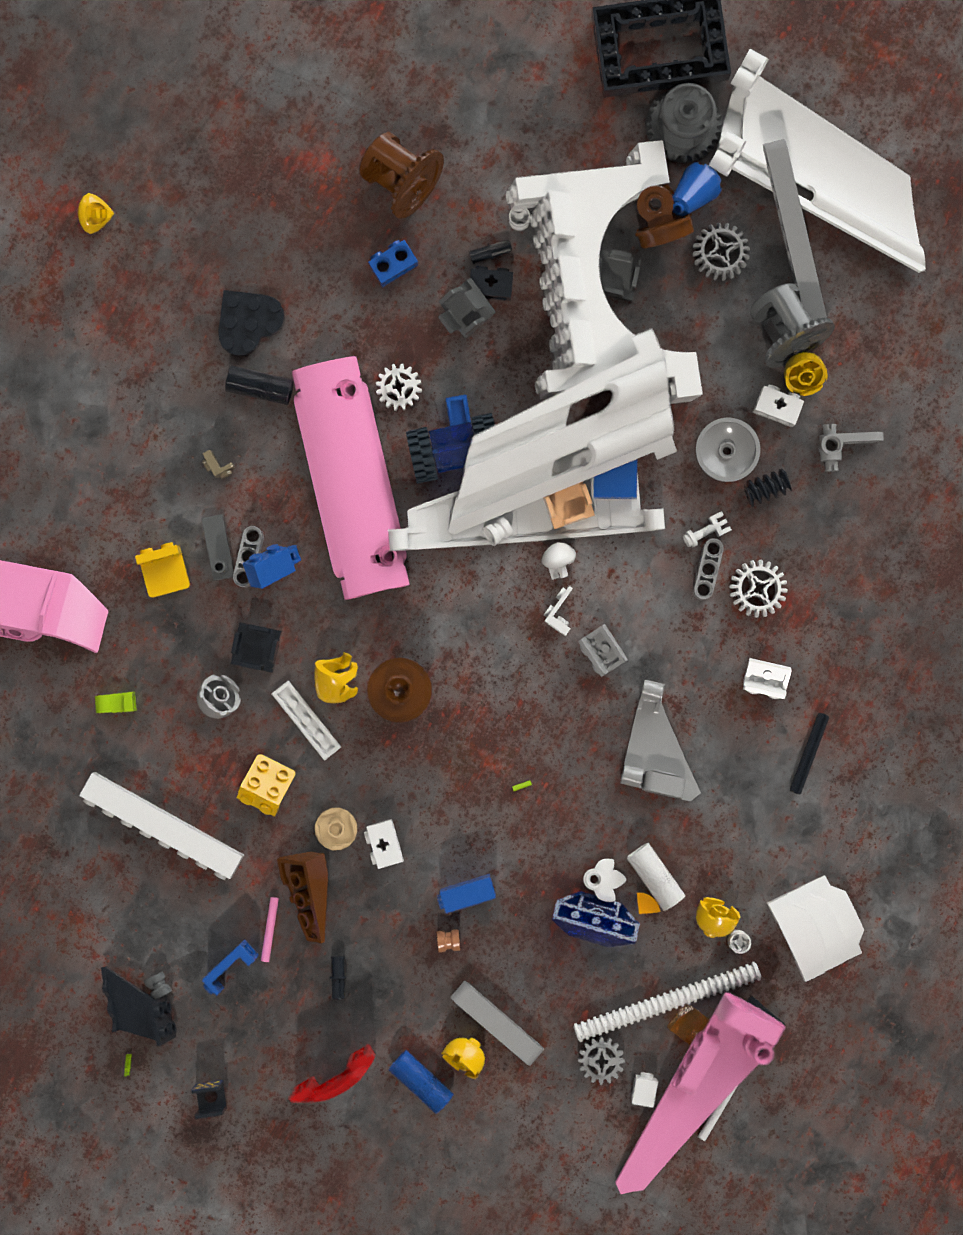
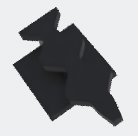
M107 966L101 967L102 991L108 1000L107 1012L113 1022L112 1033L121 1030L156 1041L157 1047L176 1037L177 1028L175 1022L172 1021V1007L170 1001L167 1000V995L155 1000Z

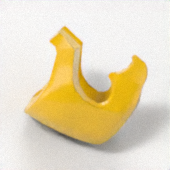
M343 652V656L339 658L315 662V689L318 698L322 701L342 703L356 696L358 688H350L348 685H345L356 676L358 668L357 663L351 662L350 664L352 658L350 654ZM350 665L349 671L343 673H334L335 671L345 669Z

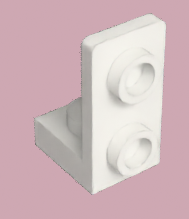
M570 586L567 590L562 588L556 597L559 600L555 607L550 605L544 614L547 617L544 622L564 636L571 629L568 627L569 622L560 616L556 619L554 614L573 589Z

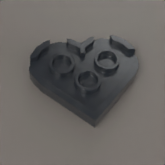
M223 290L218 334L221 346L229 354L237 357L247 356L258 348L261 338H270L282 329L285 314L280 302L274 297Z

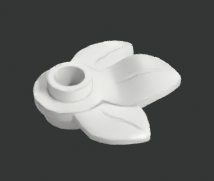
M613 859L600 860L595 868L589 869L583 877L585 886L594 890L597 898L606 902L615 901L613 889L618 888L626 881L625 876L621 872L613 870ZM592 875H596L598 877V881L596 883L590 882V877Z

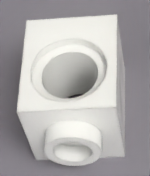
M641 1072V1075L635 1074L631 1094L632 1104L653 1108L658 1084L657 1079L653 1078V1074Z

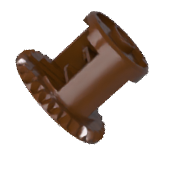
M387 132L378 136L367 148L360 162L359 173L360 177L367 182H377L393 193L392 197L394 200L391 202L392 213L397 218L403 219L413 214L432 193L443 170L444 156L438 150L433 149L427 150L417 157L400 145V139L397 136Z

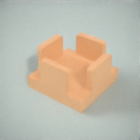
M583 481L543 498L554 530L595 516L592 500Z

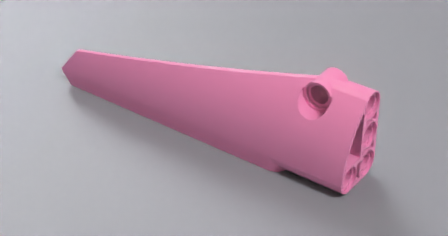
M724 993L703 1032L700 1031L694 1038L617 1177L615 1183L620 1194L644 1190L727 1096L759 1064L764 1065L771 1062L774 1056L772 1048L777 1044L785 1029L782 1023L750 1003L732 994Z

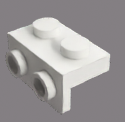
M749 658L743 679V689L751 694L761 693L773 699H785L791 667Z

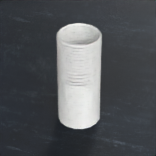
M646 843L632 852L627 859L660 907L665 911L680 902L685 897V894L667 868H665L666 866H664L663 862L660 861L661 859L655 854L656 852H654L651 845Z

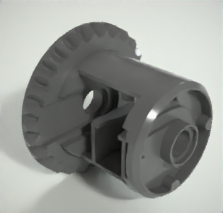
M681 84L660 94L654 100L647 113L646 132L650 142L663 140L665 157L671 161L687 163L705 157L716 146L721 135L722 120L719 108L716 106L711 94L705 88L696 84Z
M792 283L777 286L766 292L755 301L750 309V315L756 323H762L774 343L768 349L764 359L770 368L785 366L788 360L797 353L812 352L824 343L835 329V324L829 318L823 317L816 320L810 318L796 295L800 292L798 287Z

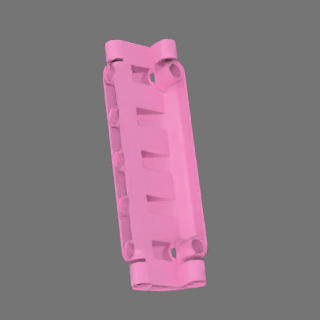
M352 356L325 361L293 370L292 376L295 389L300 391L294 396V405L332 568L336 577L345 579L340 581L344 600L410 585L406 566H404V561L407 557L406 550L390 551L388 529L401 528L368 387L360 378L361 374L357 357ZM340 388L342 396H338L337 389ZM378 554L381 561L379 563L376 561V555Z

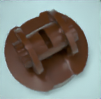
M667 184L649 186L638 197V211L648 223L638 228L637 232H635L641 248L662 245L695 231L690 217L692 216L691 213L683 217L673 213L674 191ZM652 199H659L661 201V205H654Z

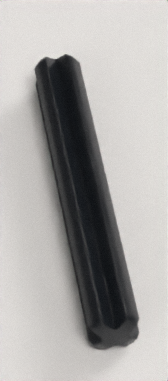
M817 714L790 787V791L800 795L804 788L829 720V716L826 714Z

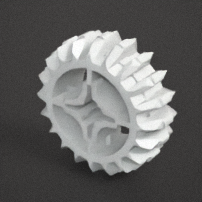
M754 560L750 561V568L747 564H742L744 572L740 569L735 571L739 578L736 576L731 577V580L737 583L736 585H729V588L736 589V592L730 593V597H738L733 604H742L738 609L739 611L744 610L745 607L748 608L746 611L747 616L751 614L752 610L756 618L759 616V611H761L763 617H766V609L773 614L775 613L773 605L776 608H781L778 600L785 601L786 599L780 594L787 593L788 590L786 588H781V585L787 584V581L783 580L780 582L779 578L784 574L783 572L775 574L778 570L777 566L773 567L772 570L769 569L771 562H767L765 567H763V560H758L757 566ZM752 572H764L770 578L761 581ZM747 576L750 588L742 594V582ZM755 583H758V585L767 583L761 589L762 594H759V592L750 594L756 588ZM774 583L775 594L770 601L767 589ZM756 596L765 606H754L746 600Z

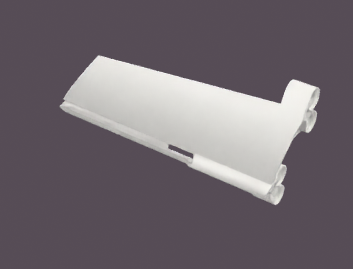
M750 49L731 82V85L734 86L716 153L709 166L725 176H728L733 169L772 191L763 152V144L785 139L795 182L814 193L811 201L799 195L801 208L916 272L925 271V255L923 248L919 244L910 176L760 77L769 59Z

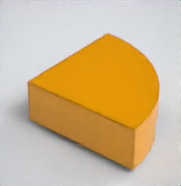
M636 892L639 914L660 912L659 905L653 897L643 892Z

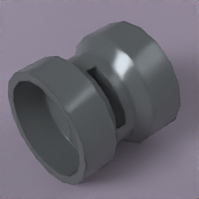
M163 971L144 980L146 987L152 990L150 995L154 999H158L172 991L170 985L165 984Z

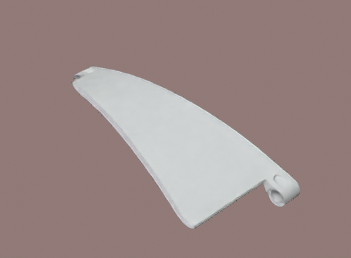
M585 447L556 459L551 477L591 461V450ZM638 473L637 499H594V477L583 481V483L586 484L592 500V508L595 514L593 517L554 530L544 499L541 498L462 532L452 534L448 532L454 503L459 491L409 509L407 511L408 528L388 529L390 551L491 545L484 535L483 528L489 524H495V521L501 517H504L509 522L513 535L507 539H501L499 544L665 529L663 508L641 510Z

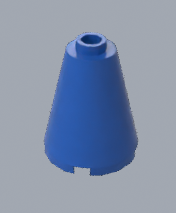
M694 162L684 170L673 194L674 206L672 211L674 214L682 217L686 216L718 197L722 188L720 189L721 178L711 166L707 164L700 165L698 164L699 162Z

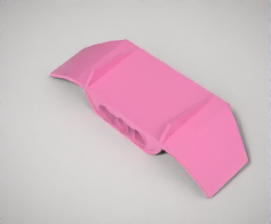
M0 560V637L30 642L38 640L42 635L69 641L94 653L98 652L108 610L77 578L69 573Z

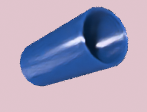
M405 1050L389 1068L390 1073L400 1080L406 1088L408 1087L416 1097L418 1096L421 1102L427 1105L435 1114L440 1112L453 1097L452 1091L445 1087L441 1081L437 1080L434 1074L428 1071L408 1050Z

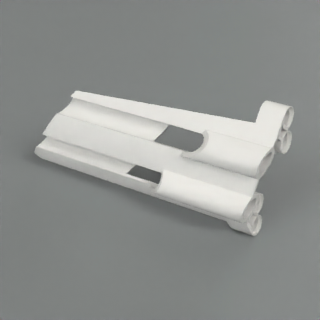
M650 329L632 337L638 351L637 355L474 436L468 450L464 476L454 503L448 532L457 534L652 452L655 453L657 460L677 452L672 439L674 428L668 395L667 365L653 330ZM605 389L613 391L612 401L602 412L566 426L568 412L572 403ZM585 447L591 450V461L551 477L556 459Z

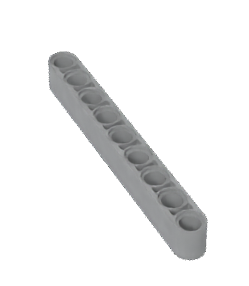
M781 139L763 144L764 157L793 281L800 291L797 293V296L812 320L823 317L827 318L786 141Z

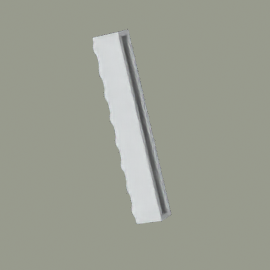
M96 772L90 775L79 795L84 798L83 802L87 805L101 807L103 809L101 812L112 818L114 815L121 819L120 822L130 828L132 826L140 829L139 833L147 838L155 837L159 840L158 844L168 849L170 846L178 850L177 854L185 859L191 857L196 860V865L203 869L209 867L215 871L214 875L223 880L226 877L229 879L233 877L244 857V854Z

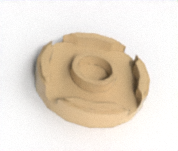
M330 808L318 817L315 824V835L318 842L325 848L342 850L355 840L357 822L348 810Z

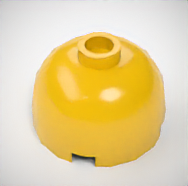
M797 353L788 360L784 368L786 386L791 392L794 391L801 396L812 395L820 391L825 379L827 381L828 378L825 364L814 353Z
M706 897L703 901H700L697 907L696 921L698 926L710 938L729 935L738 924L740 919L739 912L733 906L730 909L722 906L725 904L722 900Z
M472 1037L469 1040L466 1038H456L450 1041L441 1053L443 1054V1059L457 1071L460 1069L466 1071L464 1075L472 1079H476L484 1067L485 1056L479 1048L481 1044Z

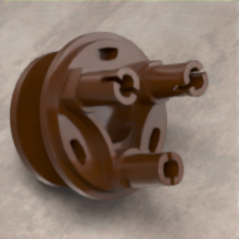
M392 658L382 662L372 672L368 681L367 695L372 708L382 718L392 722H407L420 716L429 705L432 696V684L425 669L417 662L407 658Z

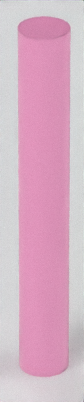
M270 897L261 961L269 962L279 901L277 897Z

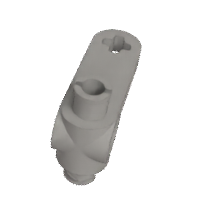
M836 424L822 425L823 435L819 436L818 445L820 461L825 462V472L839 471L838 461L842 460L843 444L883 442V432L836 434ZM826 441H833L835 443L834 451L827 450L825 446Z

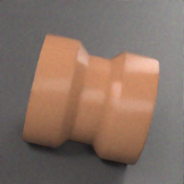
M454 929L450 932H445L444 930L437 931L439 952H446L448 949L460 951L459 929Z

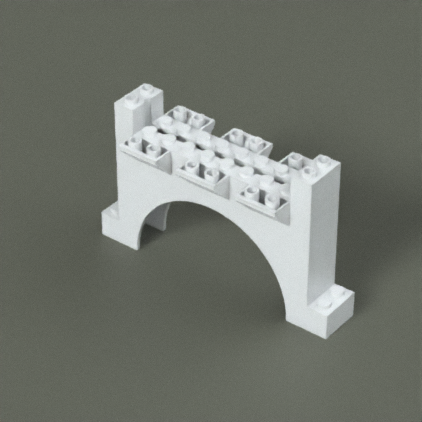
M663 140L638 143L626 158L627 166L515 178L508 191H506L507 204H510L511 210L536 207L530 215L531 227L535 229V235L533 236L534 247L538 248L541 262L545 264L546 269L542 277H540V288L544 290L545 294L543 308L545 311L547 310L548 316H550L551 326L555 327V334L549 340L550 351L554 352L555 359L552 362L553 370L545 371L535 381V390L540 395V399L552 398L638 354L632 339L635 335L618 320L605 298L599 276V252L604 232L618 210L638 199L640 193L645 188L670 183ZM661 349L667 365L669 403L689 402L703 395L696 352L684 353Z

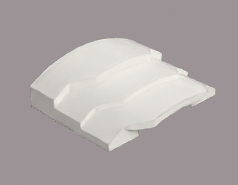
M825 875L767 902L805 982L862 953L859 942L864 928L846 891L830 886Z

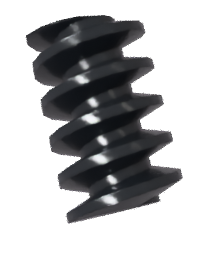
M779 469L778 475L774 471L771 472L770 478L767 474L762 476V480L756 477L754 483L751 480H747L746 486L744 485V491L751 507H754V500L762 504V497L770 501V494H773L777 499L779 491L784 496H786L787 488L792 491L789 478L784 469Z

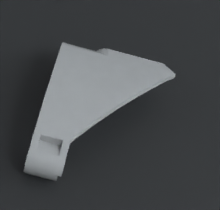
M644 680L620 784L642 788L646 792L690 802L701 792L662 705V695L666 684Z

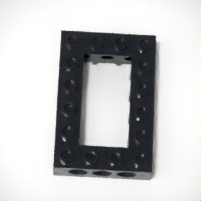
M640 0L592 7L591 17L603 98L671 89L687 83L699 85L729 80L731 66L721 0ZM699 21L704 57L698 56L692 60L678 61L676 59L673 62L663 64L655 62L652 65L642 67L633 65L627 67L624 73L621 74V54L619 55L618 34L616 33Z

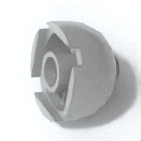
M209 676L202 682L197 691L199 709L211 718L220 719L229 716L238 708L241 702L238 686L227 676Z

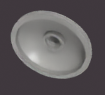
M736 418L717 419L709 423L698 437L696 443L697 461L702 470L711 478L722 482L737 481L746 477L756 467L760 457V442L755 431L742 420ZM729 448L731 453L725 455L723 449Z

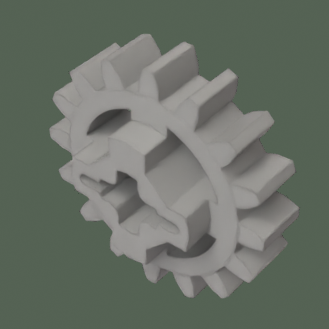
M600 1036L597 1042L594 1038H591L592 1044L589 1045L585 1042L586 1050H579L580 1054L583 1055V1057L578 1058V1062L583 1063L579 1069L580 1071L586 1070L584 1077L591 1076L592 1083L596 1079H599L600 1085L603 1084L604 1079L611 1083L610 1077L613 1076L617 1079V1070L623 1071L620 1064L625 1063L624 1058H619V1056L624 1053L622 1050H616L619 1044L615 1043L612 1045L611 1038H608L606 1042L602 1036ZM597 1047V1051L592 1055H588L592 1049ZM605 1047L612 1050L615 1056L609 1055ZM601 1051L604 1056V1059L607 1060L603 1061L602 1069L600 1068L598 1061H596L599 1060L601 1056ZM588 1065L594 1066L597 1069V1073L591 1071ZM610 1066H614L611 1071L605 1073Z

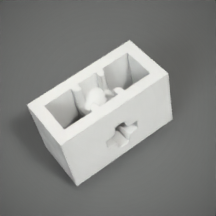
M768 385V387L764 386L761 389L753 413L793 427L796 424L804 401L800 400V396L795 393L788 392L787 395L780 392V388ZM780 400L782 401L781 405L784 407L777 409V404L775 403Z
M392 819L366 827L367 831L364 832L367 844L371 843L373 852H370L373 865L377 864L379 869L404 861ZM382 838L384 842L388 841L389 843L386 846V850L377 846Z

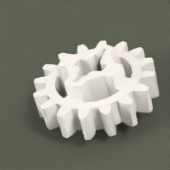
M392 364V370L384 368L386 374H379L378 376L382 381L376 382V386L381 387L376 393L383 395L380 401L384 402L386 400L387 408L391 404L394 405L395 411H397L398 406L406 410V404L413 407L412 400H419L416 393H422V389L417 387L422 384L421 380H415L418 373L411 374L412 367H408L405 370L403 364L398 369L395 364ZM400 374L408 376L411 380L401 378ZM392 376L393 379L390 384L385 386L387 379ZM396 379H398L401 386H404L401 391L402 396H400L397 389H393L396 387ZM413 389L411 395L406 399L405 395L408 390ZM392 394L396 396L398 401L392 400L387 395Z

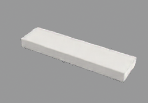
M289 680L272 693L324 761L341 748L340 744Z

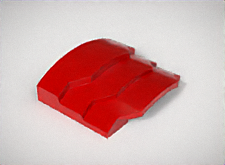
M367 1044L353 1052L347 1063L348 1069L321 1085L317 1083L314 1076L296 1085L289 1098L291 1102H322L350 1089L364 1076L376 1054L371 1045Z

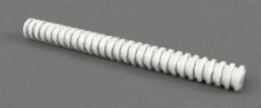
M752 962V965L745 964V967L742 968L740 966L738 970L734 968L732 972L728 970L726 974L714 975L712 979L708 977L706 981L704 979L700 983L696 981L694 985L688 984L686 988L682 986L680 990L676 988L674 992L670 990L668 994L664 992L662 996L656 995L657 998L650 997V1000L644 999L642 1003L638 1001V1004L634 1005L633 1003L631 1007L625 1006V1009L618 1008L619 1011L612 1010L610 1014L609 1012L605 1016L601 1014L599 1018L595 1016L593 1020L581 1021L579 1025L575 1023L573 1027L578 1041L583 1042L582 1039L586 1038V1040H589L591 1036L595 1038V1035L599 1034L600 1036L602 1032L608 1033V1030L615 1031L614 1028L617 1027L621 1029L623 1025L626 1027L628 1023L632 1025L634 1021L640 1022V1019L652 1018L654 1014L658 1016L660 1012L664 1014L666 1010L670 1012L672 1008L678 1009L680 1005L684 1007L686 1003L690 1005L692 1001L694 1003L698 999L702 1001L704 997L710 998L712 994L716 996L718 992L720 994L724 990L728 992L730 988L735 989V986L742 987L741 984L748 985L750 981L754 983L756 979L758 981L761 980L759 968L755 962Z

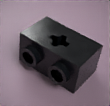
M476 266L475 269L471 268L470 278H472L486 299L511 301L513 272H509L508 268H497V271L488 270L486 266ZM491 278L494 279L493 287H489L487 283Z

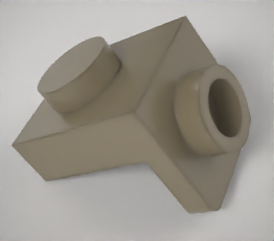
M211 450L203 453L205 459L202 462L208 472L211 470L216 478L221 477V479H224L233 474L234 464L229 463L221 468Z

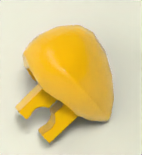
M87 193L79 203L77 214L84 231L92 234L104 227L112 218L114 212L102 199Z

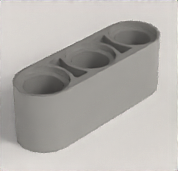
M249 526L242 535L233 574L234 582L242 588L250 587L249 581L241 584L238 579L239 575L245 572L242 564L245 562L243 559L244 554L248 551L253 552V554L261 553L264 534L258 527ZM251 531H257L259 534V538L255 542H250L248 539Z
M710 539L702 547L692 589L694 597L698 600L710 598L714 591L723 554V544L718 539ZM710 543L718 546L717 554L712 555L708 552L707 547ZM704 564H710L713 567L711 575L703 573L702 567ZM704 584L708 587V594L706 596L699 595L697 591L699 585Z

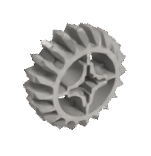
M717 223L716 230L712 225H709L708 231L703 229L701 231L702 236L696 237V241L699 243H694L693 248L699 251L693 252L692 256L699 257L695 260L694 264H702L699 271L702 272L706 269V277L713 273V280H717L718 275H721V280L725 281L726 274L732 279L734 278V272L739 275L741 273L740 267H746L747 264L743 260H749L750 256L745 253L750 251V247L743 246L748 242V239H740L744 233L741 231L736 234V226L731 231L729 230L728 223L725 224L724 229H722L721 223ZM718 236L727 237L733 242L725 243ZM712 238L714 249L705 255V243ZM719 248L726 250L723 256L717 254ZM737 249V261L730 265L729 254ZM716 260L720 262V264L724 266V268L716 267L712 265L709 261Z

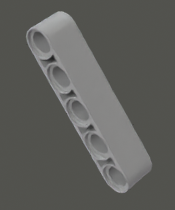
M464 981L452 994L451 999L527 1065L531 1066L543 1052L544 1048L468 982Z

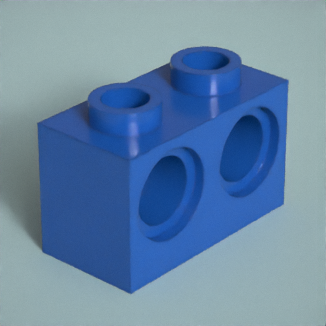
M397 240L388 246L389 249L383 253L379 251L370 257L369 266L382 287L418 266V260L405 240L401 242ZM399 252L407 254V258L403 261H399L395 257ZM387 263L389 269L386 272H380L377 269L379 264Z

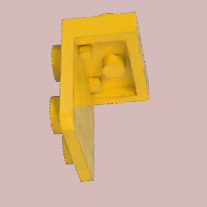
M173 542L160 545L161 549L153 551L152 548L141 550L140 555L135 556L137 564L141 566L148 595L152 598L190 587L181 548L178 545H173Z
M259 754L243 780L237 798L242 803L252 805L262 813L275 817L281 801L295 777V771Z

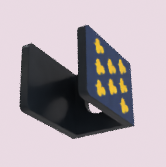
M223 1080L198 1083L191 1089V1094H197L199 1108L194 1115L195 1119L224 1114L227 1104ZM215 1091L217 1093V1100L215 1102H208L205 1098L206 1092Z

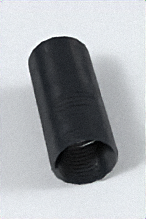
M231 365L226 378L225 390L226 392L272 401L287 406L291 399L294 380Z

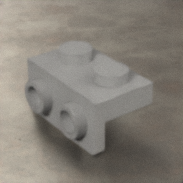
M605 624L578 641L581 651L584 655L588 656L592 662V668L601 677L628 660Z

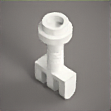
M721 511L709 517L710 525L694 533L691 530L687 531L686 535L683 536L685 544L688 547H695L698 545L697 540L713 532L719 537L731 531L730 526L723 530L721 528L722 525L728 523L726 519L720 522L717 521L718 518L724 515Z

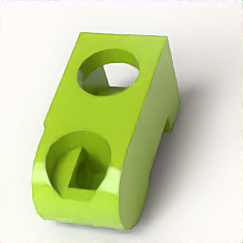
M135 692L95 696L96 713L137 711Z

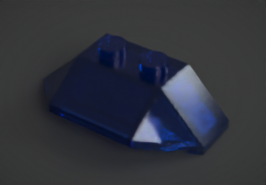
M582 891L557 899L552 921L568 936L609 948L634 945L640 923L634 919L622 903L616 901L606 902L597 898L596 895Z

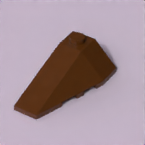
M305 852L277 858L283 885L287 884L292 896L289 899L291 904L295 903L299 914L297 918L306 940L316 943L325 942L328 871L324 853Z

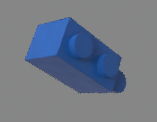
M275 544L267 547V551L251 555L248 561L242 563L250 587L262 589L296 571L294 564L301 561L297 546L282 547Z

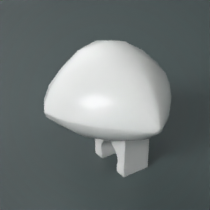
M559 542L551 545L544 552L542 564L549 568L552 580L568 576L566 565L575 561L576 552L566 543Z

